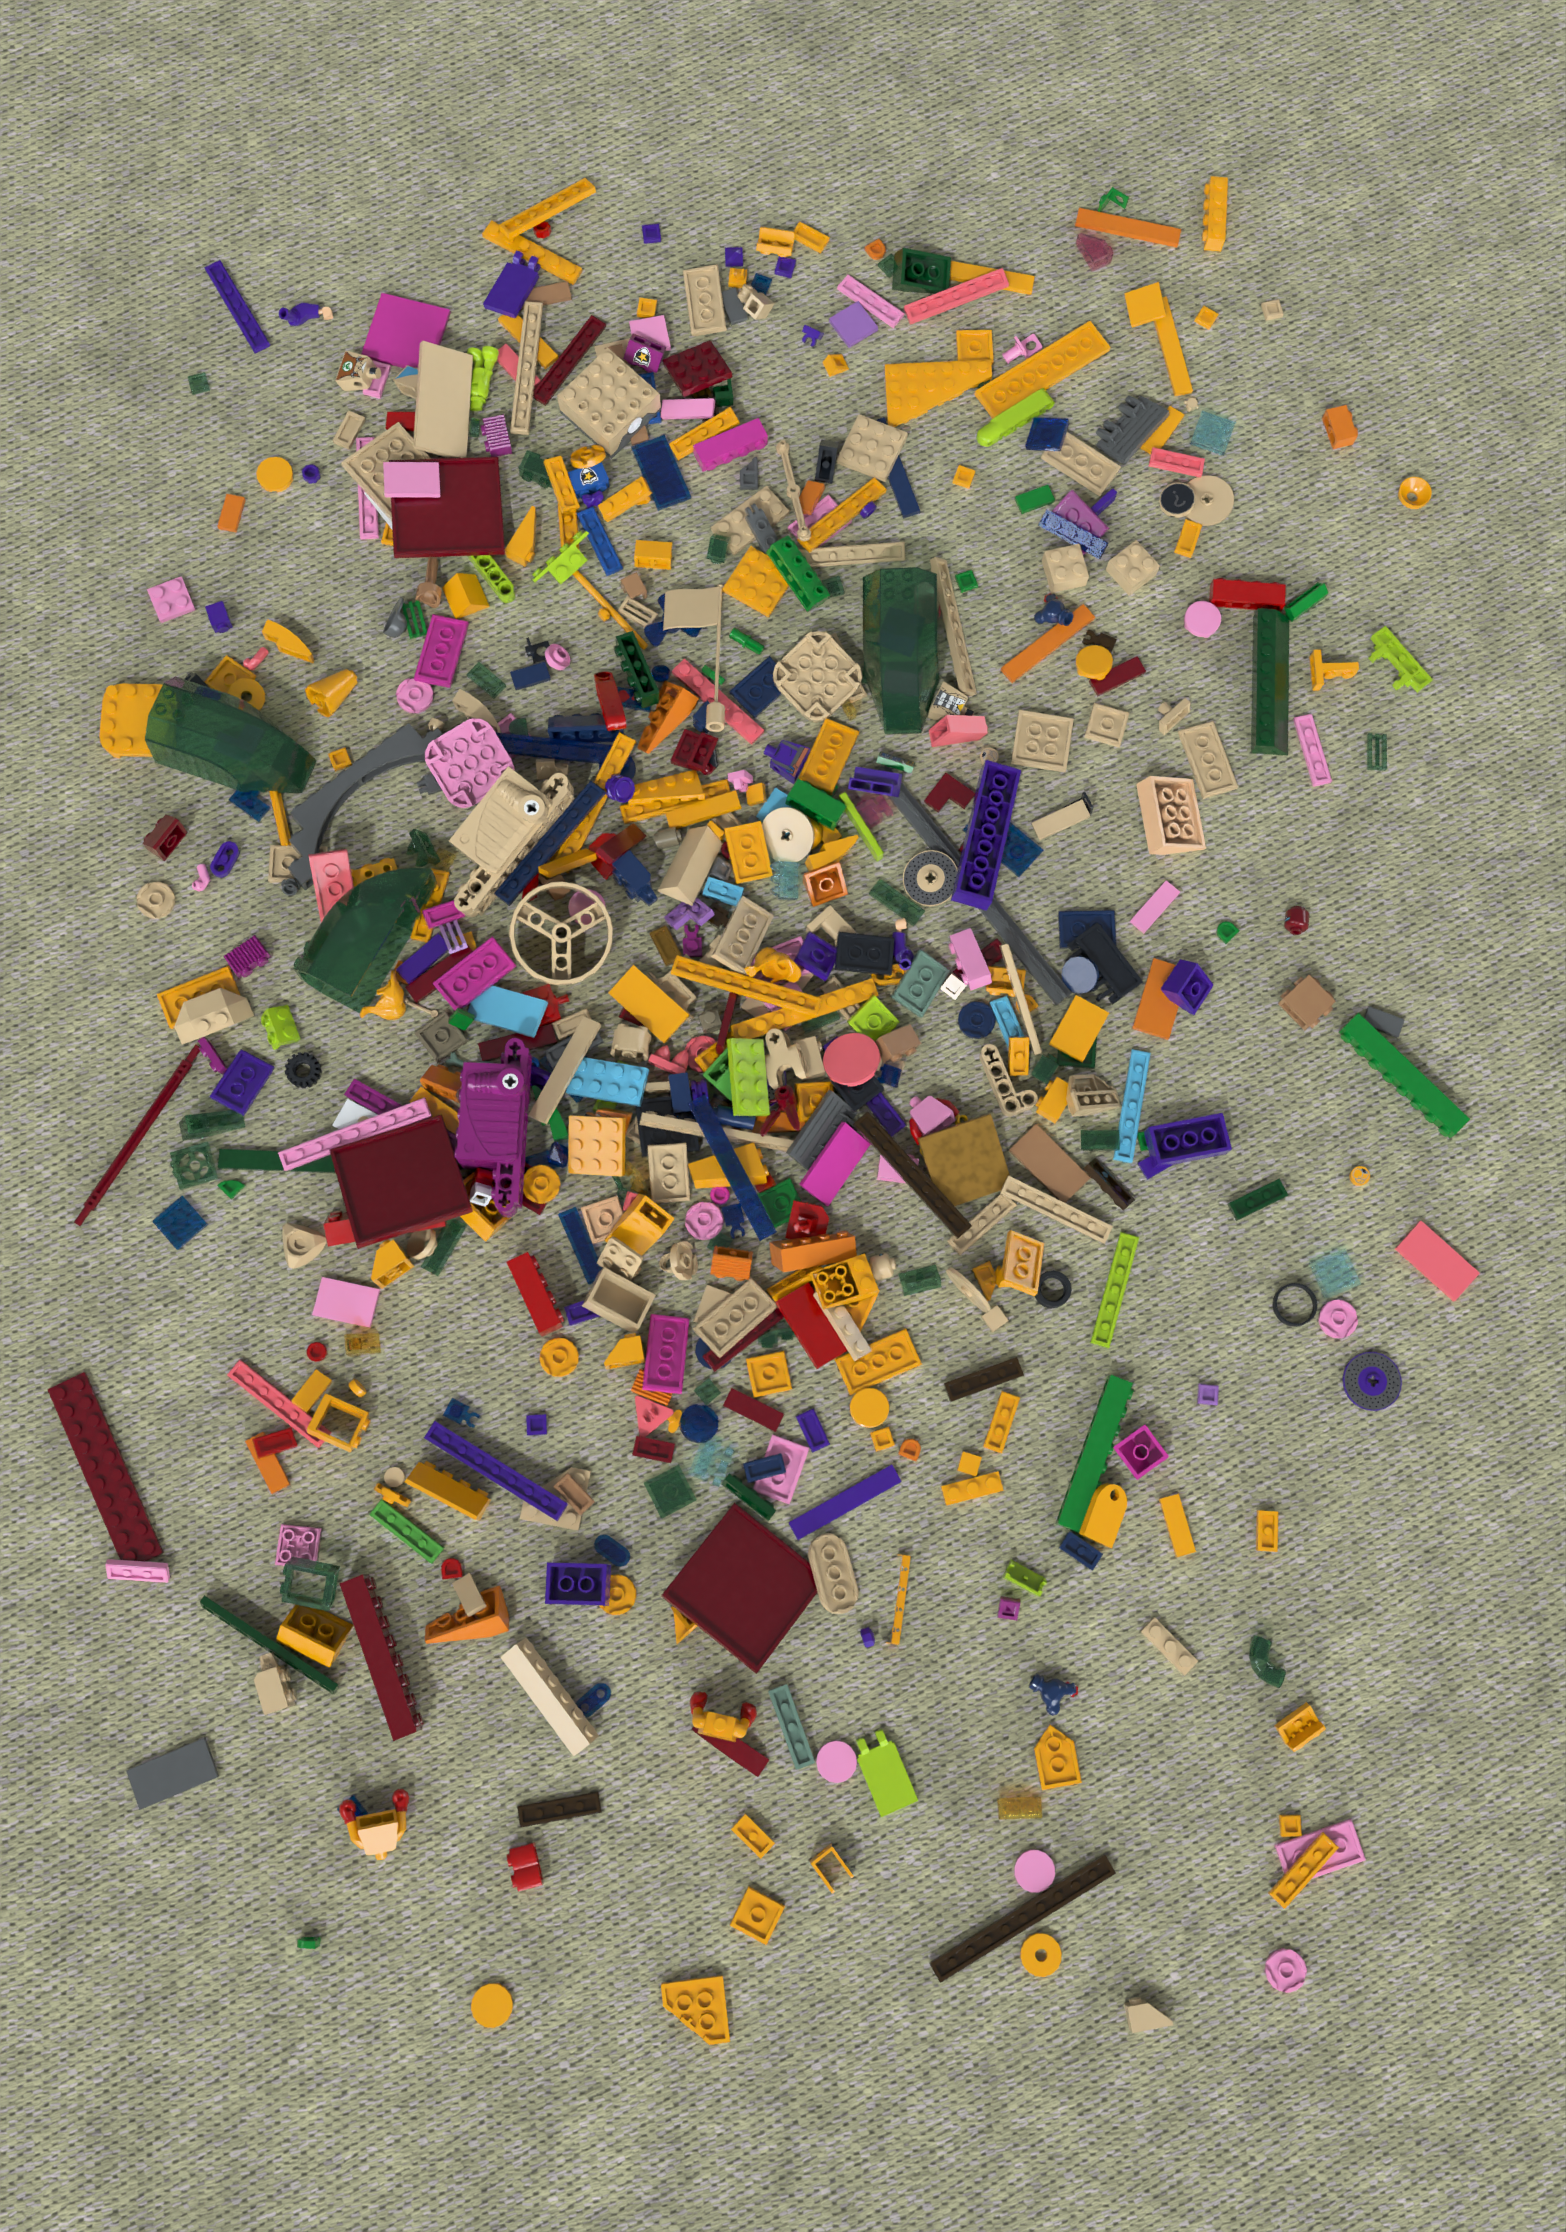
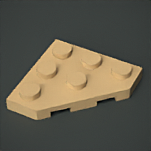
M571 1467L542 1488L568 1503L553 1486L568 1472L587 1492L591 1471ZM523 1501L520 1515L522 1520L579 1531L582 1517L568 1503L567 1508L557 1522Z

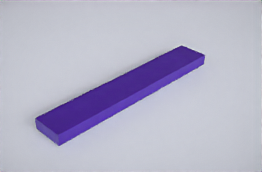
M221 260L204 267L254 354L270 347L269 341Z
M838 1036L822 1046V1049L826 1051L830 1043L838 1038ZM882 1093L866 1104L891 1137L907 1126Z
M890 1465L788 1523L797 1540L902 1481L893 1465Z

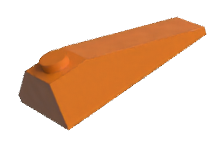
M664 681L659 690V703L655 711L649 713L648 718H650L651 723L644 728L637 749L647 754L654 750L695 709L699 698L683 687Z
M496 1586L480 1592L487 1607L468 1617L462 1604H460V1609L452 1615L446 1613L426 1625V1644L487 1638L509 1631V1613L501 1587Z

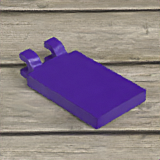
M516 251L512 264L507 262L483 303L484 308L516 318L539 279L538 271L541 266L537 264L538 257L531 256L528 266H525V260L521 259L523 253Z

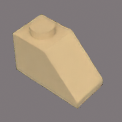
M1141 1997L1130 1998L1128 2003H1124L1129 2030L1132 2033L1173 2026V2021L1146 2000H1141Z

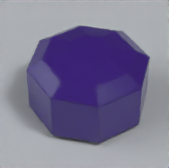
M313 464L306 465L302 469L303 479L309 484L317 483L321 478L319 468Z
M869 1627L860 1629L864 1646L866 1648L874 1646L875 1637L873 1631Z

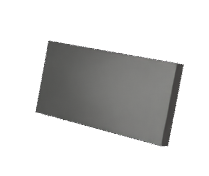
M206 1737L126 1770L139 1810L219 1777Z

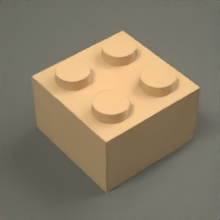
M1135 540L1109 560L1106 571L1130 596L1157 575L1160 565Z
M1080 544L1044 551L1042 564L1051 593L1086 586L1089 575Z

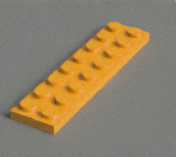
M1088 321L977 389L974 395L993 419L1041 388L1047 390L1109 352L1111 347L1092 322Z

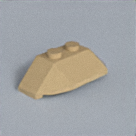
M219 988L184 1002L174 1028L181 1044H185L253 1017L254 1013L246 997Z
M1096 1075L1069 1076L1066 1100L1072 1117L1095 1115L1122 1107L1116 1088L1109 1086Z

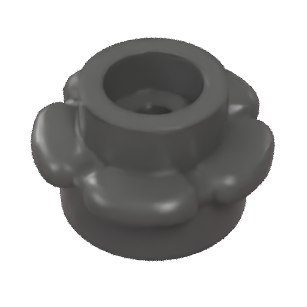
M293 878L284 879L281 882L282 891L286 895H295L298 889H300V884Z

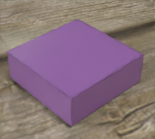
M1198 1384L1197 1404L1217 1406L1219 1386Z

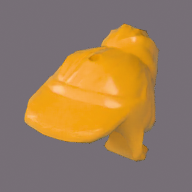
M766 947L759 951L755 956L754 965L744 968L746 974L750 977H754L761 970L762 975L773 979L770 983H776L781 980L795 983L801 977L799 966L787 954L777 952L771 947Z
M391 970V979L388 980V984L377 989V995L383 994L375 1006H364L359 1014L361 1018L368 1013H373L386 1020H396L405 1014L404 992L399 981H397L394 970Z

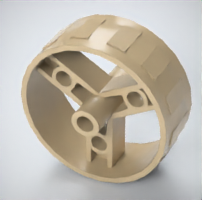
M551 882L533 889L518 903L511 919L509 938L512 951L518 963L527 973L547 984L571 985L592 976L604 964L612 946L613 927L611 917L605 905L598 896L594 895L587 888L576 883ZM565 888L586 895L594 904L560 922L527 902L541 892ZM534 914H538L542 918L541 923L538 925L531 922V917ZM584 914L591 917V923L588 925H584L581 922V916ZM517 920L552 940V979L537 974L520 957L515 943V925ZM545 920L556 924L552 929V934L541 928ZM577 920L581 928L571 935V930L566 924ZM605 920L607 944L600 961L586 974L571 979V939ZM562 929L566 931L567 936L565 938H558L556 936L557 930ZM555 942L558 944L567 943L566 954L556 953ZM559 957H564L567 960V965L564 968H559L556 965V960Z

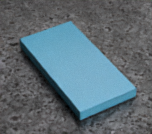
M491 986L471 1002L467 1012L475 1015V1021L534 1038L548 1002Z

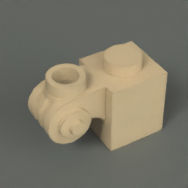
M743 284L742 289H740L737 295L742 303H746L743 309L755 320L765 319L775 304L762 292L758 293L748 284Z

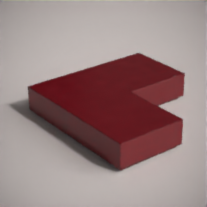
M945 773L926 797L924 803L938 813L949 799L965 809L974 798L975 792Z

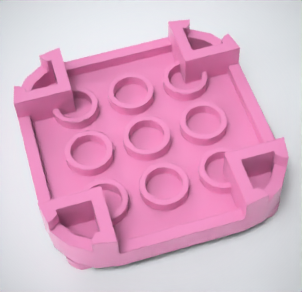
M472 718L466 720L430 742L425 751L427 766L450 803L459 808H468L479 803L508 766L515 771L513 762L494 729L488 722L482 719Z

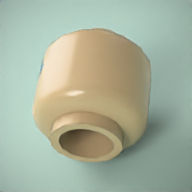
M887 1253L872 1256L868 1262L875 1280L890 1278L894 1274V1269H897L895 1259L890 1258Z

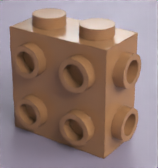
M1308 975L1304 979L1301 976L1293 984L1295 988L1292 991L1287 989L1280 996L1282 1000L1278 1004L1305 1031L1309 1026L1313 1029L1320 1022L1318 1018L1322 1014L1326 1017L1334 1009L1332 1005L1336 1001L1329 991H1325L1320 986V982L1315 977Z

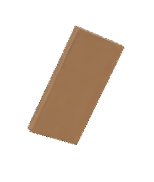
M1037 1124L1009 1149V1152L1056 1199L1064 1203L1090 1179Z

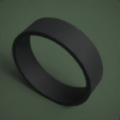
M1290 1283L1276 1292L1272 1305L1274 1314L1283 1324L1297 1327L1310 1322L1314 1318L1318 1304L1316 1296L1310 1288L1300 1283ZM1286 1287H1299L1309 1294L1313 1309L1310 1317L1305 1322L1291 1323L1279 1313L1277 1307L1278 1296Z

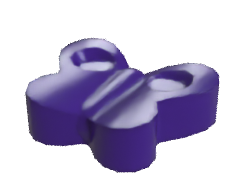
M602 491L582 496L587 509L594 506L598 507L604 498Z

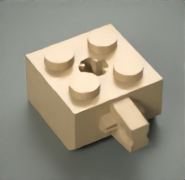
M273 1652L260 1656L261 1672L257 1673L254 1683L264 1715L296 1705L297 1694L295 1689L290 1687L289 1680H291V1674L289 1669H285L284 1665L279 1666Z

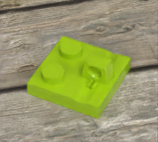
M872 995L850 1017L847 1023L856 1033L864 1034L876 1042L881 1036L890 1033L900 1021L875 995Z

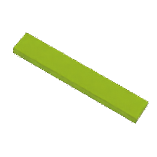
M1124 1232L1119 1234L1090 1340L1092 1344L1110 1348L1139 1241L1137 1236Z

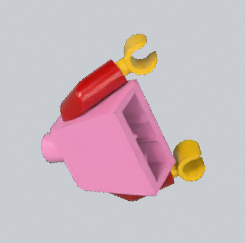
M915 1096L909 1103L913 1107L909 1112L911 1116L909 1120L910 1133L917 1145H919L918 1137L945 1129L954 1121L955 1125L959 1124L960 1118L968 1121L967 1116L960 1115V1111L949 1100L935 1099L932 1096H928L922 1101L918 1096Z

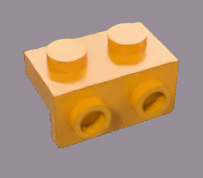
M761 226L756 251H760L761 254L765 255L775 253L780 257L791 256L795 232Z
M988 966L992 983L985 985L986 991L991 995L1008 993V996L1015 997L1006 967ZM1016 968L1024 993L1026 970Z
M1307 1702L1274 1725L1283 1742L1293 1752L1301 1749L1306 1743L1319 1736L1326 1729Z

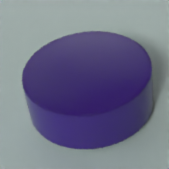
M873 501L869 502L859 513L861 517L867 519L876 510V504Z

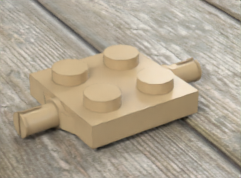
M651 971L649 975H646L690 1015L687 1018L688 1023L695 1018L689 1013L688 1008L697 1000V997L677 976L672 975L671 971L659 979Z

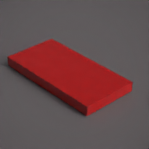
M808 1282L775 1303L815 1368L818 1369L848 1350L813 1296L815 1291Z

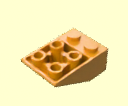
M638 1194L604 1241L608 1242L611 1237H616L642 1256L665 1233L675 1218L646 1195Z
M865 1253L810 1272L823 1310L860 1301L876 1295L879 1290Z

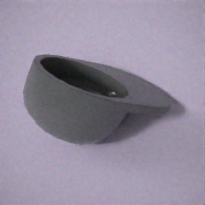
M402 597L395 604L383 631L385 635L392 638L403 634L407 625L406 617L400 611L404 602Z

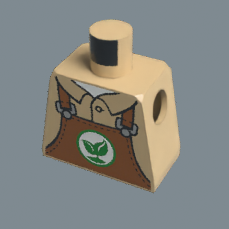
M345 351L335 381L344 391L369 389L373 379H380L381 370L376 367L370 357Z

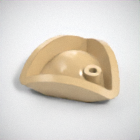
M286 1223L282 1227L284 1254L289 1268H299L311 1262L320 1254L326 1244V1237L311 1228L292 1223Z

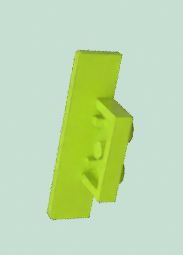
M581 530L572 537L574 539L573 542L570 544L565 543L559 549L560 553L556 557L552 555L545 562L547 565L543 569L539 567L532 573L533 578L531 581L533 583L537 582L548 571L560 585L588 561L576 545L589 533L587 531L581 532Z

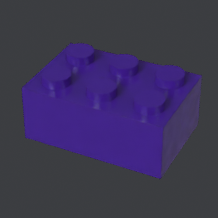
M547 1562L545 1604L609 1606L611 1565Z

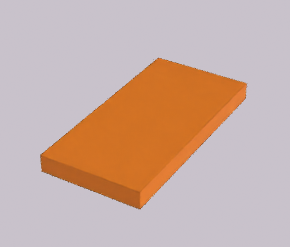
M1153 958L1132 1029L1169 1040L1179 1006L1166 997L1161 987L1176 965Z

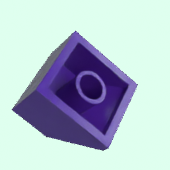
M1180 959L1161 987V990L1170 1001L1188 1013L1195 1015L1214 985L1198 963Z

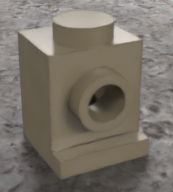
M706 1010L698 1017L704 1035L720 1030L722 1023L717 1010Z

